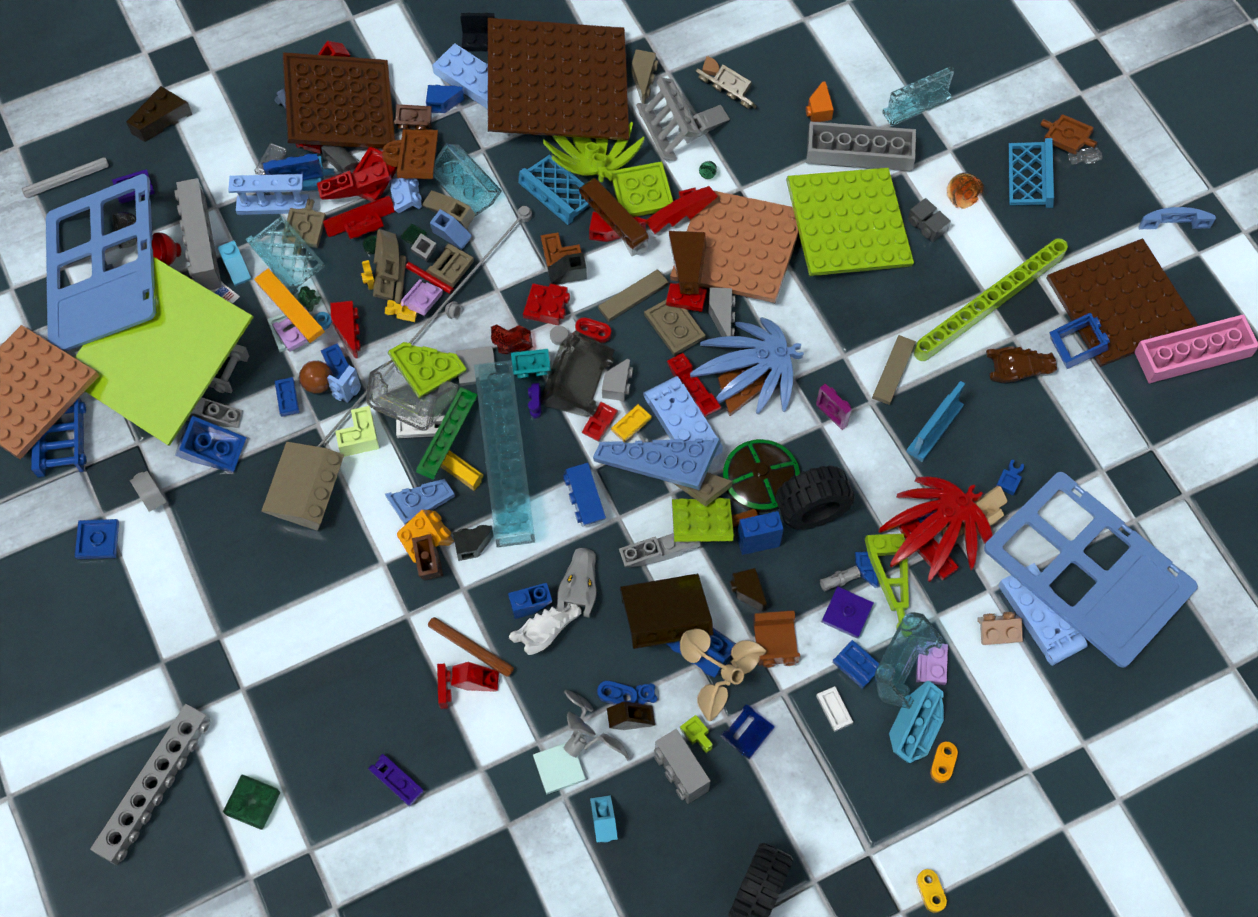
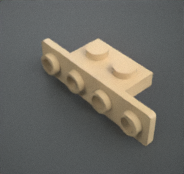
M996 486L974 503L982 510L991 526L1004 516L1002 509L999 508L1007 503V499L1002 488ZM964 522L961 524L958 537L965 533ZM945 527V528L941 531L943 535H944V533L946 532V530L948 529V527Z

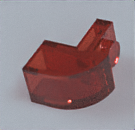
M497 324L491 326V340L493 344L497 345L499 353L511 354L513 352L526 351L533 347L531 331L523 326L518 325L510 330H506Z

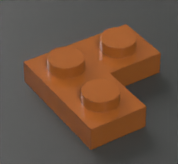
M558 232L541 235L547 269L565 255L581 253L580 244L562 247Z

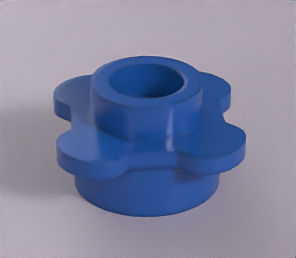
M650 683L636 687L639 697L637 702L639 704L655 703L657 701L654 691L655 685Z

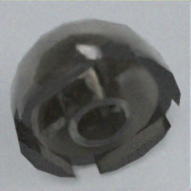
M129 212L114 213L112 216L113 232L135 224L136 216ZM137 237L120 243L117 247L119 249L132 247L137 244Z

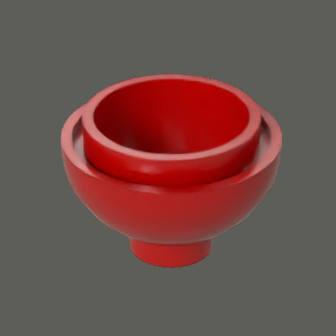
M157 232L152 235L153 257L170 266L176 257L181 256L180 244L175 243L165 233Z

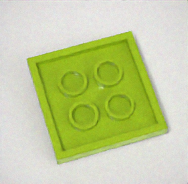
M662 161L611 171L616 199L632 217L656 213L673 202Z
M718 498L707 506H704L696 499H672L674 542L733 541L730 499Z

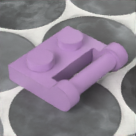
M287 318L279 323L272 324L287 350L291 352L307 343L308 340L296 327L283 332L282 329L292 324Z

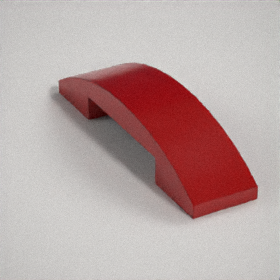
M684 353L667 360L674 377H679L704 417L721 409L720 404L712 393H708L699 378L690 377L693 367Z

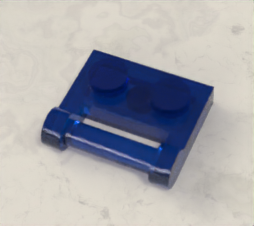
M745 704L741 709V714L729 729L720 736L750 760L775 726L756 713L749 705ZM750 717L753 721L740 738L736 740L733 737L745 720Z

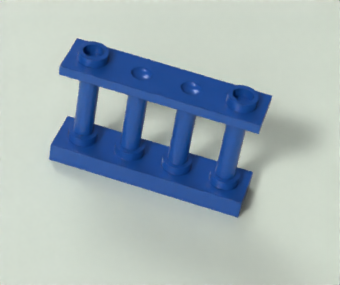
M80 398L64 413H74V422L52 425L32 447L31 470L37 477H45V470L48 467L74 464L79 472H84V465L87 463L84 453V413H86V405ZM74 430V439L55 442L45 441L48 433ZM74 447L73 457L49 460L45 458V452H48V450Z

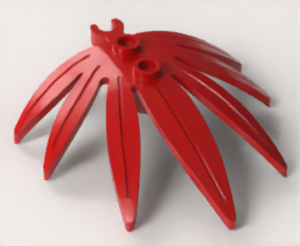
M916 477L914 482L931 488L906 490L898 493L896 498L940 500L925 502L901 512L881 526L878 532H884L923 517L935 510L937 511L911 532L896 552L890 567L895 566L918 551L945 527H948L938 545L928 575V582H931L948 558L958 537L961 524L964 522L967 557L970 570H973L977 555L976 526L984 544L993 536L987 518L982 510L973 502L980 500L983 493L974 494L975 485H971L965 494L960 488L947 480L936 477Z

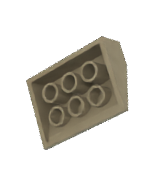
M286 442L261 512L317 531L323 519L344 454L327 448Z

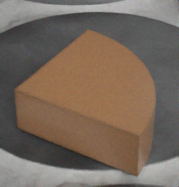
M706 56L702 71L708 75L716 76L719 71V65L713 58Z

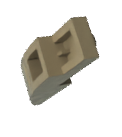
M378 229L374 256L376 274L373 296L392 300L394 283L398 280L399 275L398 242L396 234Z

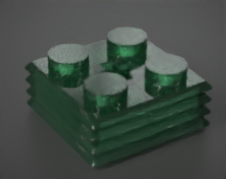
M242 774L223 813L228 817L263 830L277 802L280 791L273 786ZM254 798L256 803H251L249 806L248 801Z

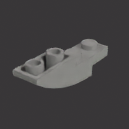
M672 533L660 538L655 536L620 548L619 552L624 566L627 568L653 564L681 556L682 552L700 547L699 541L674 542V535Z

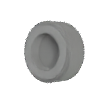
M555 326L551 329L550 339L552 343L563 345L568 341V330L565 327Z

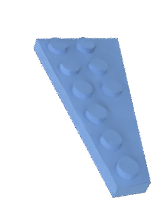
M713 438V440L695 439V441L672 439L653 440V442L635 441V443H624L623 441L600 442L593 460L601 464L700 490L721 441L720 438Z

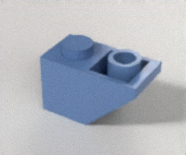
M441 209L430 222L434 234L460 250L472 238V235L454 217Z

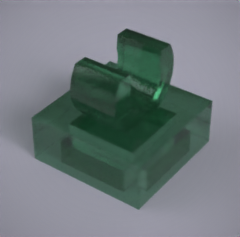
M308 286L301 287L297 300L303 307H306L308 312H311L314 306L319 304L321 297H316L315 290H310Z

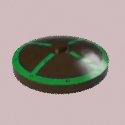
M764 439L750 440L737 446L728 455L723 468V478L732 481V487L726 491L730 498L742 508L747 510L755 509L756 512H771L779 509L775 499L779 487H782L785 481H789L791 477L797 476L800 473L798 463L788 449L777 442Z

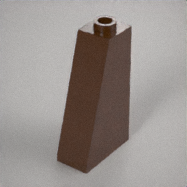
M669 231L670 248L680 294L699 295L706 250L705 232Z

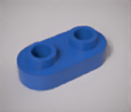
M604 681L598 686V697L605 703L616 705L625 701L623 699L624 696L631 697L626 702H637V692L630 686L612 681ZM606 690L611 691L609 696L604 694Z

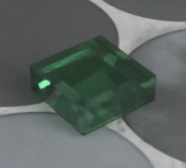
M412 223L403 232L401 239L413 246L420 234L427 236V234Z

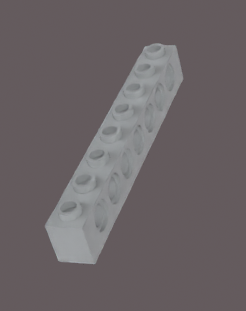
M187 704L184 705L90 848L91 851L116 866L124 860L128 847L137 840L140 834L139 830L143 824L145 825L150 820L152 810L161 803L163 793L167 787H171L176 773L185 766L187 756L197 747L198 739L208 730L211 720L206 714ZM193 727L191 733L184 734L186 728ZM176 745H181L179 751L172 752ZM169 762V767L166 770H161V766ZM157 780L156 787L149 789L150 783ZM146 799L143 806L137 807L139 800ZM129 817H134L133 822L126 826V820ZM121 835V841L118 844H113L114 838Z

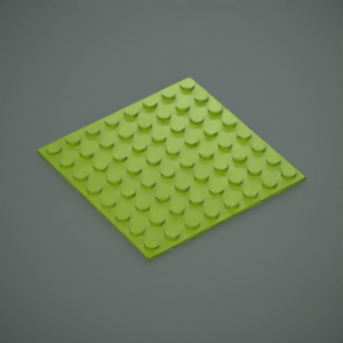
M153 257L154 298L156 303L154 318L83 345L75 359L99 374V377L85 392L170 446L250 324L253 316ZM146 292V299H149V292Z

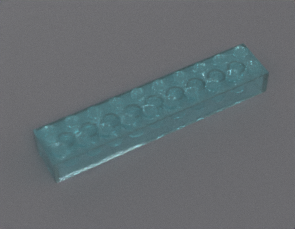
M512 360L474 365L496 547L535 543Z

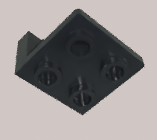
M468 12L460 14L462 48L464 50L488 52V18H495L494 13Z

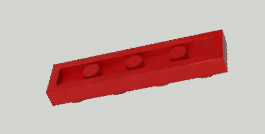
M916 519L897 526V529L907 538L920 522ZM934 538L917 551L930 567L939 545ZM948 556L937 575L943 581L957 571L959 567Z

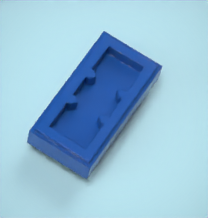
M294 378L276 380L275 388L280 416L300 413Z

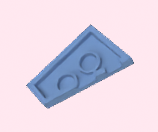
M445 479L422 484L420 487L406 488L396 493H386L385 497L403 524L406 525L422 509L434 510L454 498L455 494Z

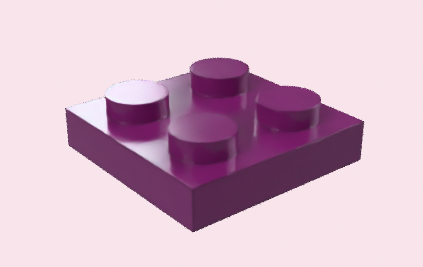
M824 384L819 389L816 405L843 430L848 426L852 411L851 406L847 401L842 400L832 387Z

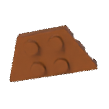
M755 365L723 373L718 377L720 389L723 390L734 378ZM771 369L767 370L748 387L725 400L729 416L733 415L761 393L764 382L772 371Z

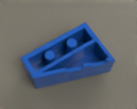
M589 463L566 469L563 473V479L570 491L569 498L571 504L575 505L577 511L574 512L577 523H581L583 527L605 520L606 516Z

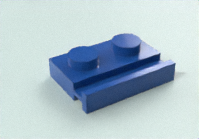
M853 640L832 661L862 689L883 667Z

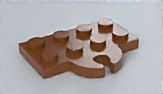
M403 129L401 140L389 142L383 147L382 158L388 165L397 167V178L433 179L438 130Z

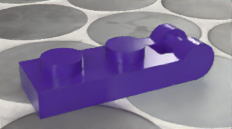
M381 754L376 764H372L368 770L410 807L422 795L424 790L390 759ZM384 766L388 767L384 773L380 771Z

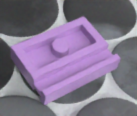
M419 279L401 300V306L406 305L408 309L425 316L442 296L443 289L430 283L425 284Z
M918 642L916 682L930 681L933 684L946 685L948 644Z

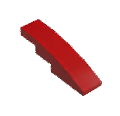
M710 186L701 188L663 207L649 217L646 223L656 234L668 223L672 227L675 226L685 216H688L691 220L718 196Z

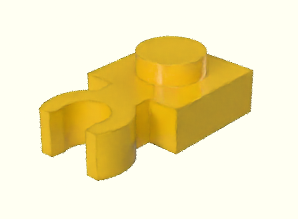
M367 260L362 262L364 273H361L363 284L367 283L369 290L374 289V278L370 262Z
M388 300L387 307H385V314H397V318L415 322L418 314L408 309V306H401V303L397 304L393 300Z

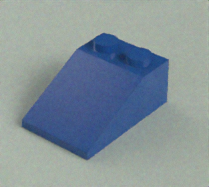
M192 416L187 421L175 456L192 463L234 472L247 437Z

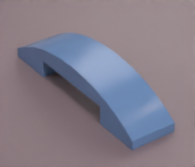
M1170 207L1145 215L1138 227L1139 230L1157 229L1160 223H1191L1192 229L1211 228L1216 217L1199 209Z

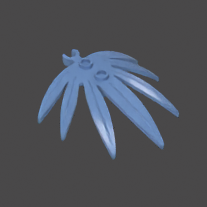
M764 317L760 318V322L766 331L753 324L745 322L735 323V326L761 340L740 336H726L708 339L700 343V346L755 348L739 350L719 356L690 373V377H698L755 365L734 378L715 398L718 403L739 393L761 377L767 370L771 369L772 371L762 387L756 413L759 414L769 401L776 388L780 374L782 375L780 382L782 411H786L793 386V367L790 357L801 359L804 353L795 351L801 349L800 343L787 347L782 330L773 321Z

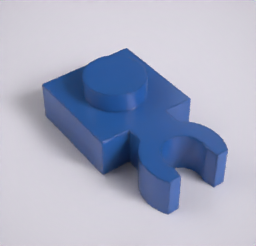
M1013 459L1008 465V470H1003L996 485L1011 495H1014L1022 478L1019 474L1024 468V464H1021L1018 469L1014 468L1015 460Z

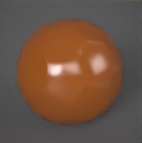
M319 360L310 361L303 365L300 370L299 380L306 391L312 394H319L329 389L327 377L329 375L333 376L326 363Z

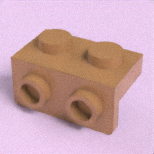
M1004 612L1002 616H995V614L989 613L977 618L980 623L982 645L1023 642L1022 618L1014 612Z

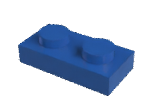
M337 343L320 351L326 364L330 367L333 377L339 379L349 365Z

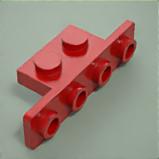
M386 196L323 221L328 237L346 231L350 239L358 238L362 234L376 231L383 227L381 217L394 213L395 210L391 197Z

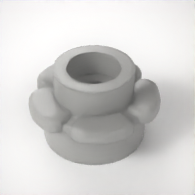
M456 301L448 303L445 307V313L448 318L456 319L461 313V305L457 304Z

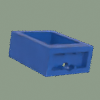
M1091 312L1049 332L1050 339L1066 369L1108 350L1109 338L1105 332H1101L1099 329L1101 324L1097 317L1093 318ZM1090 325L1099 345L1071 358L1061 338Z

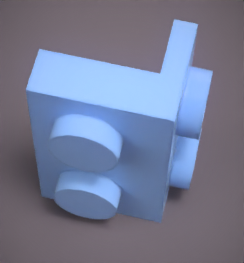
M396 177L389 181L394 210L397 213H401L412 206L417 209L422 208V197L419 193L417 178L404 179Z
M350 365L339 379L331 375L327 377L332 396L339 401L343 400L348 403L360 391L361 385L356 369Z

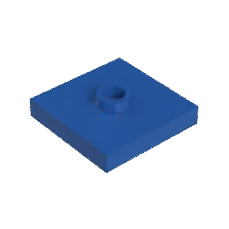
M78 520L75 558H116L119 520Z

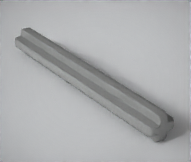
M105 157L26 186L22 188V192L26 198L107 168L109 167L108 161Z

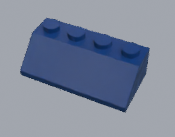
M713 628V635L709 636L710 647L704 653L726 666L732 659L731 650L736 643ZM680 641L666 643L674 652L681 654ZM701 656L697 663H692L700 667L705 674L714 678L722 670V668Z

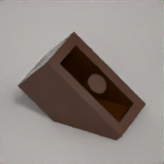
M432 534L412 538L419 577L424 581L442 577L443 571L440 556Z

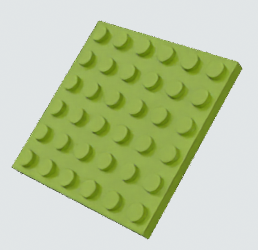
M889 168L787 176L786 182L809 276L911 267L914 264Z

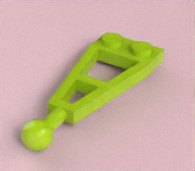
M904 534L867 535L865 543L868 557L891 611L897 612L899 622L896 625V630L898 634L907 636L912 631V625L906 620L904 611L909 608L908 557L899 563L900 578H887L878 556L895 555L905 541ZM900 586L901 602L896 601L891 587Z

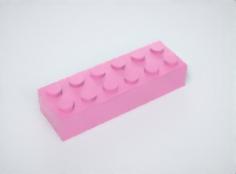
M1243 314L1140 341L1135 349V355L1148 383H1153L1252 357L1258 349V342Z

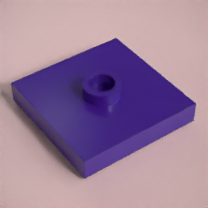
M837 586L821 623L858 639L874 602Z

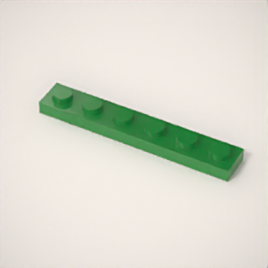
M460 387L416 470L417 473L430 479H435L478 394Z

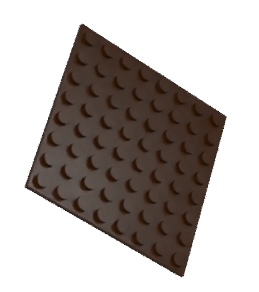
M488 18V132L629 140L624 27Z

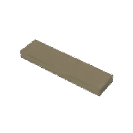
M657 269L600 304L598 309L607 321L610 322L668 286V281Z
M898 335L872 399L890 405L916 341Z

